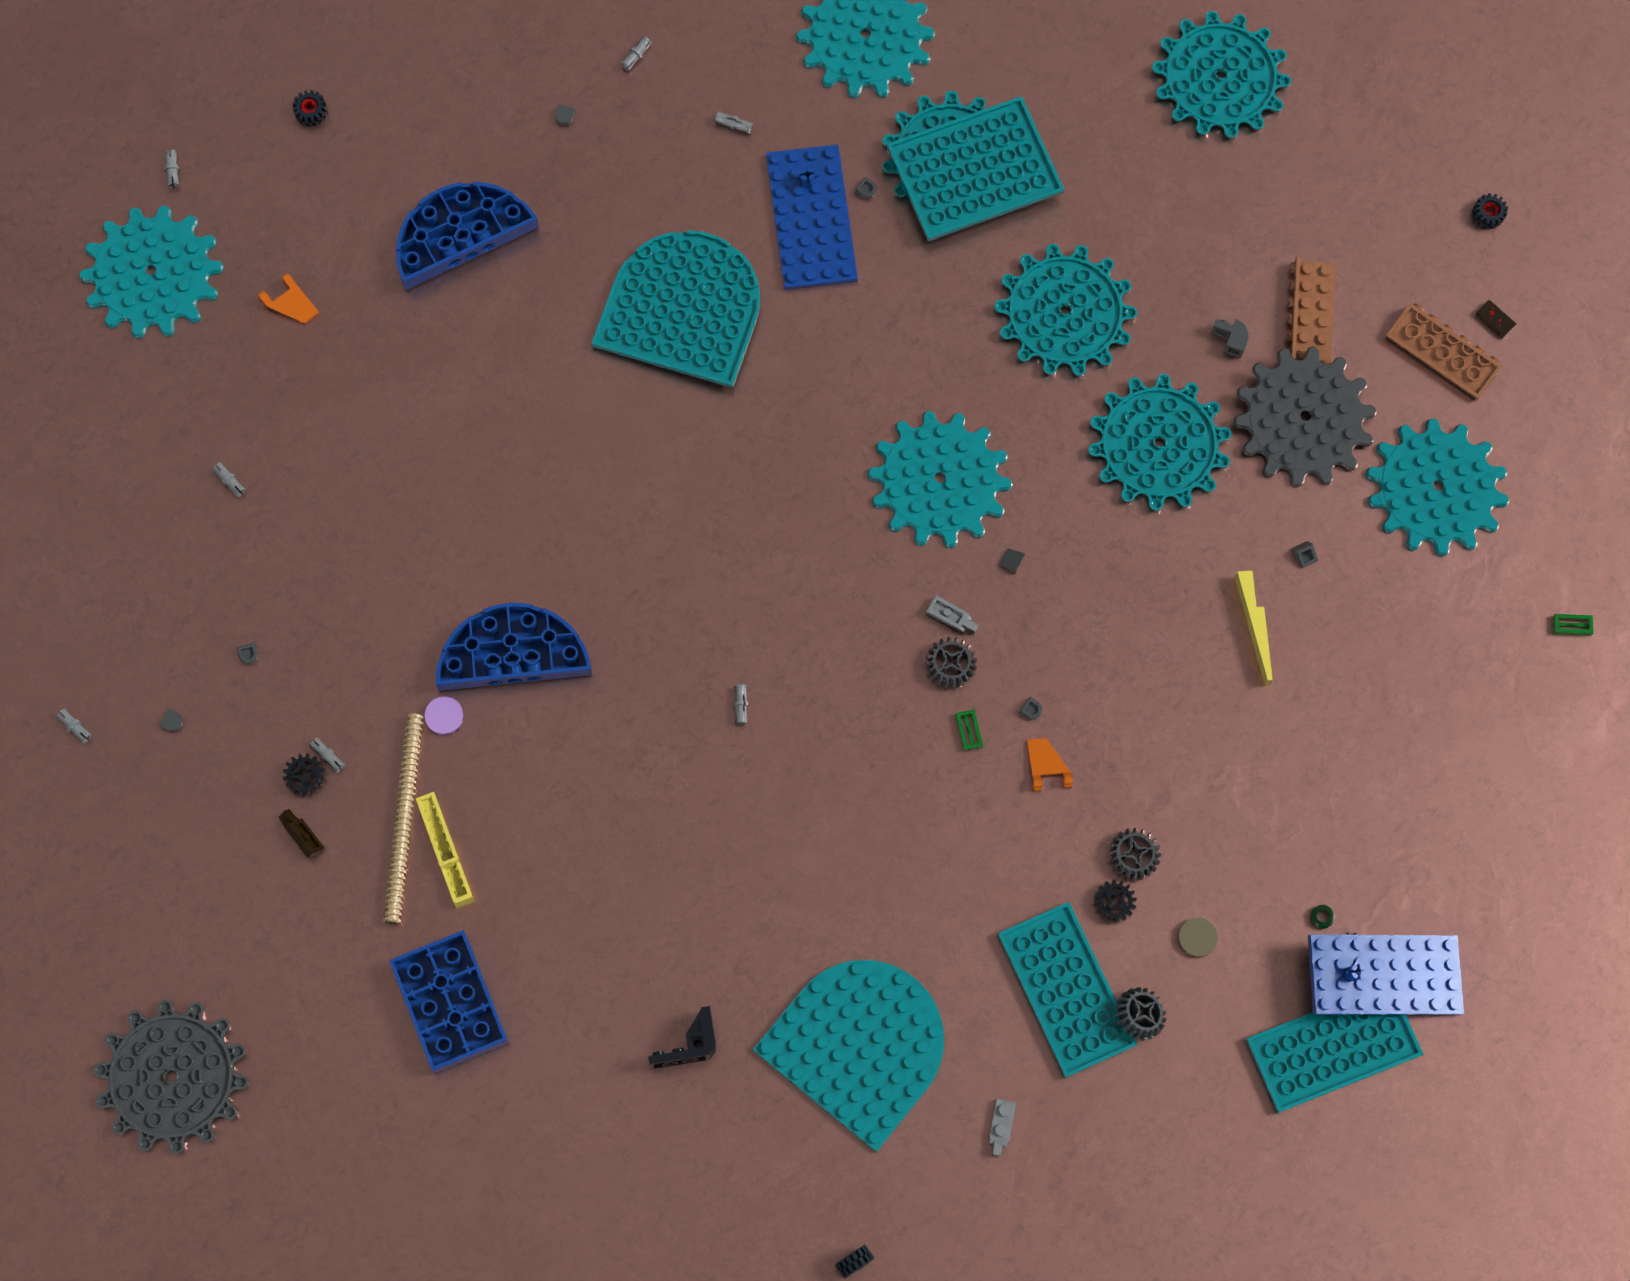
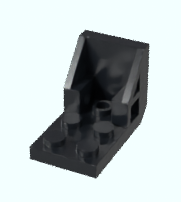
M710 1006L701 1008L686 1033L688 1050L676 1048L672 1049V1053L664 1054V1051L653 1052L652 1056H648L651 1070L708 1061L713 1057L716 1052V1041ZM696 1043L701 1044V1046L695 1047L694 1045Z

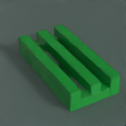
M1553 615L1554 634L1588 636L1594 634L1593 615ZM1559 620L1588 621V623L1559 622ZM1559 627L1588 628L1589 630H1584V629H1559Z
M975 709L956 713L955 716L963 750L983 748ZM968 715H971L974 725V730L978 742L975 744L972 736ZM962 716H964L970 745H967L961 720Z

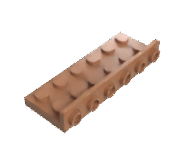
M1297 256L1295 261L1291 262L1290 267L1293 279L1290 280L1289 289L1292 290V296L1289 297L1291 313L1288 315V324H1291V327L1287 332V341H1290V347H1287V350L1290 351L1291 356L1295 360H1302L1305 357L1306 350L1314 346L1320 352V361L1324 364H1331L1335 264L1300 260L1301 256Z
M1409 303L1386 337L1478 400L1502 368L1501 362L1493 356L1489 357L1486 355L1485 350L1477 345L1474 347L1465 336L1455 334L1454 329L1449 325L1445 324L1444 326L1439 323V319L1436 316L1423 312L1424 309L1420 305Z

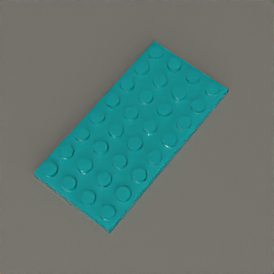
M1070 902L997 934L1065 1078L1137 1046L1136 1040H1133V1035L1127 1036L1126 1030L1121 1031L1122 1025L1116 1024L1119 1018L1114 1017L1115 1013H1117L1114 1009L1117 1005L1115 996Z
M1312 1012L1246 1039L1277 1113L1424 1055L1406 1015H1313Z

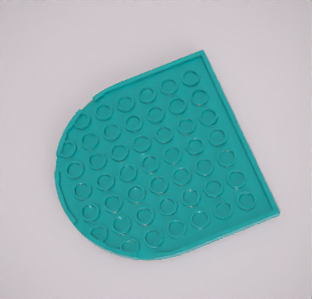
M687 230V232H669L654 237L639 246L636 252L628 260L626 259L619 269L591 346L733 388L759 315L760 291L756 274L741 251L730 245L728 241L710 233Z
M854 960L832 966L814 977L758 1042L753 1051L877 1152L933 1082L943 1056L944 1029L939 1010L933 998L916 978L888 963L874 960Z

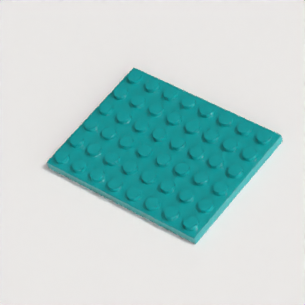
M1022 96L887 144L889 154L928 242L1064 193V187Z

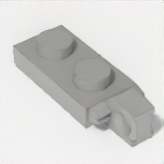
M935 595L926 610L927 614L958 631L964 632L966 630L975 634L978 629V624L971 621L972 617L968 615L969 613Z
M996 1099L989 1135V1144L994 1145L992 1151L994 1156L1000 1157L1002 1146L1007 1147L1016 1108L1015 1102Z

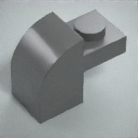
M1216 319L1211 333L1227 338L1228 341L1224 352L1241 358L1248 342L1246 326L1237 319L1234 325H1231L1228 321Z

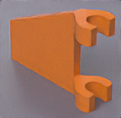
M288 273L282 276V281L289 289L274 301H271L264 290L258 294L260 301L267 308L303 324H306L319 314V311Z
M1047 738L1027 740L1033 791L1042 790L1041 776L1058 774L1063 775L1064 788H1072L1073 778L1071 771Z

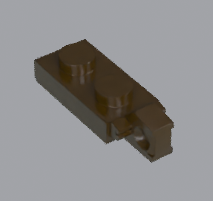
M290 809L283 811L279 819L306 857L310 858L322 853L324 846L304 820L295 817Z

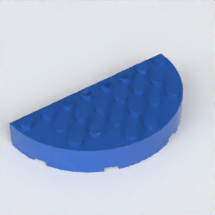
M484 182L455 183L428 194L408 213L397 237V266L405 290L539 228L536 215L514 193L497 185Z
M505 603L483 609V611L467 618L453 631L446 641L438 660L436 686L438 691L591 676L592 671L590 659L583 642L577 632L563 618L545 608L542 609L531 604Z

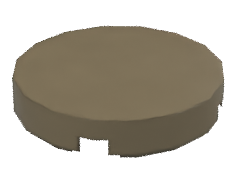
M1192 918L1186 921L1180 928L1178 941L1186 954L1193 957H1202L1213 951L1216 947L1218 936L1214 925L1208 920Z

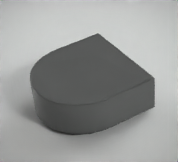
M558 104L555 113L556 121L563 126L571 124L576 109Z
M864 177L856 188L855 194L863 199H871L876 195V184Z
M255 642L237 647L238 656L242 663L251 665L258 660L259 653Z
M1030 696L1020 709L1019 714L1028 720H1036L1042 713V706Z
M168 709L159 726L170 732H176L182 728L183 718L179 713Z

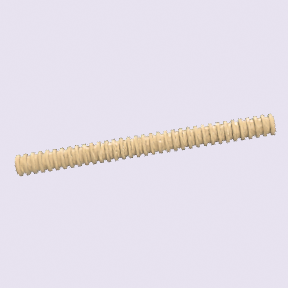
M415 713L407 714L406 718L408 720L405 722L407 726L405 727L406 732L404 736L406 738L403 739L405 744H403L404 750H402L404 755L401 757L403 761L401 762L402 767L400 771L402 773L399 774L401 779L399 780L400 785L398 789L400 791L397 792L399 797H397L398 803L396 807L398 809L395 810L397 815H395L396 821H394V825L396 826L393 828L395 833L392 835L394 837L392 843L394 844L391 846L393 851L390 853L392 855L390 861L392 862L389 864L391 869L388 870L390 875H388L389 881L387 885L389 887L386 888L388 893H386L387 899L385 903L387 905L384 906L386 911L383 921L389 924L401 922L399 917H401L400 911L402 907L400 905L403 904L401 899L403 898L402 893L405 886L403 881L406 879L404 877L406 874L405 869L407 868L405 863L408 861L406 857L408 856L407 851L409 847L407 845L410 843L408 839L410 838L409 833L411 829L409 827L412 825L410 821L413 814L411 809L414 808L412 803L414 802L413 797L415 793L413 791L416 790L414 785H416L415 779H417V775L415 773L418 772L416 767H418L417 761H419L417 756L420 754L418 750L420 749L419 744L421 740L419 738L422 737L420 732H422L421 726H423V722L421 721L424 719L422 715Z

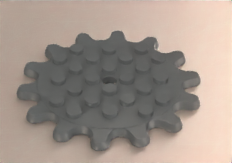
M1314 346L1306 350L1305 357L1302 360H1295L1289 350L1285 348L1280 349L1277 352L1278 365L1275 368L1271 369L1262 363H1256L1252 371L1257 377V385L1253 388L1242 386L1237 390V397L1247 403L1248 410L1244 414L1235 416L1233 424L1237 428L1247 429L1251 434L1250 440L1243 445V453L1247 456H1252L1256 453L1263 454L1266 458L1263 473L1268 477H1272L1277 471L1285 469L1290 473V483L1294 487L1302 486L1306 475L1310 473L1317 475L1323 485L1331 484L1334 466L1342 465L1349 471L1355 470L1358 462L1353 456V448L1355 446L1369 447L1373 443L1372 435L1365 432L1362 428L1364 420L1374 418L1377 414V410L1373 405H1364L1359 400V394L1367 387L1366 380L1364 378L1346 379L1344 376V370L1347 366L1346 360L1343 357H1337L1331 364H1324L1320 361L1318 348ZM1301 412H1309L1310 420H1303Z
M161 1000L158 1004L156 1016L150 1019L145 1018L138 1010L131 1011L128 1015V1021L131 1026L129 1033L124 1036L109 1033L105 1037V1044L113 1051L112 1059L108 1062H99L93 1068L94 1075L108 1081V1089L96 1097V1105L102 1109L108 1107L115 1108L118 1115L112 1123V1132L116 1135H121L129 1129L137 1130L139 1133L137 1145L142 1151L150 1150L157 1139L163 1138L168 1142L169 1150L174 1154H179L184 1149L185 1138L190 1134H195L202 1142L209 1143L214 1138V1131L211 1127L213 1119L223 1117L227 1120H232L237 1115L236 1107L229 1102V1095L234 1090L245 1089L248 1086V1078L245 1075L235 1073L233 1064L236 1060L244 1057L246 1049L242 1044L227 1045L224 1042V1034L230 1027L229 1021L226 1018H219L212 1024L205 1023L202 1019L204 1007L199 1002L192 1003L186 1013L176 1014L170 1000ZM168 1072H176L177 1077L175 1081L168 1082L166 1080Z

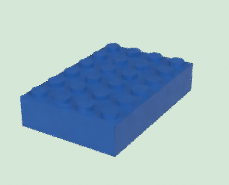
M464 930L389 960L434 1074L509 1044Z

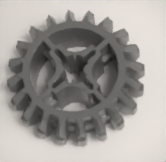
M947 637V642L941 638L939 641L940 645L935 642L933 644L934 649L929 648L928 650L930 654L926 655L928 662L925 664L929 668L927 673L933 674L931 679L936 680L938 678V685L945 682V688L951 683L953 689L956 687V683L960 687L963 686V681L968 683L969 677H973V671L977 669L975 665L977 658L973 657L975 651H969L971 645L965 647V640L958 643L957 637H955L954 642H951L950 637ZM947 650H956L957 652L952 654ZM939 654L944 662L940 669L936 665V657ZM963 656L967 662V667L964 671L959 664ZM948 660H949L950 662H952V661L954 660L955 663H954V664L951 663V664L949 665V664H948ZM953 672L955 673V676H949L945 673Z
M1134 828L1132 833L1129 829L1125 830V834L1119 832V838L1114 837V843H1111L1109 846L1113 850L1109 851L1108 855L1114 856L1109 862L1116 863L1113 866V870L1119 868V876L1123 872L1126 873L1125 879L1132 875V879L1135 881L1138 875L1143 880L1144 873L1148 877L1151 876V871L1155 872L1157 870L1155 865L1160 864V860L1157 858L1161 857V853L1155 852L1160 849V845L1154 846L1157 839L1150 840L1151 833H1148L1147 836L1143 835L1144 829L1140 833H1137V828ZM1134 840L1140 841L1146 846L1140 847ZM1128 841V851L1120 855V846ZM1133 850H1134L1135 853H1140V854L1137 856V858L1135 857V855H1129V854H1131ZM1150 853L1149 863L1142 867L1141 857ZM1124 862H1131L1134 868L1127 866Z
M1137 987L1121 994V997L1116 1001L1117 1005L1114 1009L1117 1013H1115L1114 1017L1119 1018L1116 1024L1122 1025L1121 1031L1126 1030L1127 1036L1133 1035V1040L1140 1039L1144 1041L1160 1034L1161 1030L1165 1027L1163 1023L1167 1020L1164 1017L1167 1011L1162 1010L1164 1004L1159 1003L1160 997H1154V991L1148 993V988L1141 989V987Z

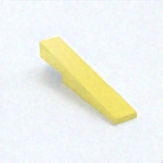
M1237 571L1235 581L1264 685H1270L1273 679L1265 609L1256 605L1253 571Z
M431 792L415 798L456 909L475 902L435 793Z

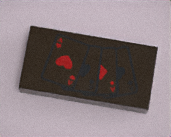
M1488 300L1476 312V315L1502 338L1517 325L1491 300Z

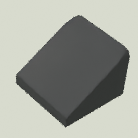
M1306 541L1291 548L1301 568L1318 561L1313 543Z
M1008 548L999 565L1016 573L1026 554Z

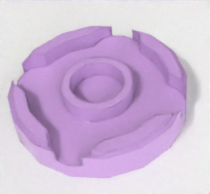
M446 696L432 700L426 707L424 714L425 722L429 729L439 735L454 733L460 728L464 718L463 709L460 704L453 698Z

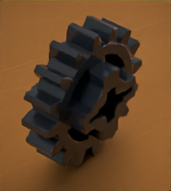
M301 753L298 755V759L291 757L293 762H286L288 769H283V773L287 775L283 777L284 782H288L286 787H292V793L298 791L300 796L304 792L310 796L311 790L317 793L316 787H323L320 781L326 780V777L322 775L326 770L325 768H320L323 763L321 761L317 762L316 756L310 759L309 753L304 758ZM306 763H310V764L314 765L315 768H314V767H308V766L306 765ZM306 771V777L302 778L303 772ZM300 782L302 783L303 787L298 786L295 783Z
M1113 879L1111 885L1106 881L1104 883L1105 888L1099 886L1098 890L1101 893H1095L1094 896L1098 899L1094 901V904L1099 905L1096 912H1102L1101 918L1107 916V922L1114 918L1115 923H1118L1119 918L1125 921L1126 915L1131 917L1133 914L1131 910L1136 909V906L1132 903L1136 902L1137 898L1132 897L1135 891L1128 890L1129 884L1124 887L1122 880L1119 884H1116L1115 879ZM1110 889H1118L1120 891L1113 892ZM1125 895L1127 896V899H1128V906H1127V904H1126L1125 901H1124V896H1125ZM1120 896L1118 903L1110 907L1112 901ZM1103 897L1106 900V907L1103 905ZM1111 911H1119L1120 913H1111Z

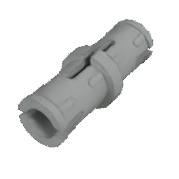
M642 36L639 42L634 47H631L629 54L621 61L622 67L630 70L636 61L643 57V53L652 42L647 37Z
M718 111L715 118V123L728 126L731 130L737 129L746 132L747 134H750L753 127L752 122L739 119L736 115L730 116L721 113L720 111Z
M166 150L164 152L166 161L164 170L167 173V187L173 188V181L174 188L179 187L177 152L171 150L170 157L169 150Z
M222 462L216 464L221 471L216 466L212 468V471L222 480V484L228 486L236 497L241 496L237 489L244 494L246 491L245 487L236 480V476L230 473Z
M739 684L734 686L735 702H733V707L735 708V724L745 725L747 724L746 711L748 707L746 698L747 686Z
M65 708L60 710L63 715L57 713L56 718L67 727L69 733H73L83 744L88 741L85 737L88 739L92 737V734L81 725V722L75 719Z
M319 738L314 739L315 743L312 741L309 747L321 757L320 760L322 762H326L336 773L340 772L339 768L343 769L345 763L334 754L331 748L326 747Z

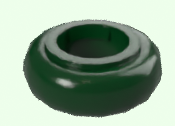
M1327 905L1316 906L1310 915L1312 923L1321 929L1330 927L1335 920L1333 910ZM1323 911L1328 915L1326 922H1321L1318 919L1317 914Z

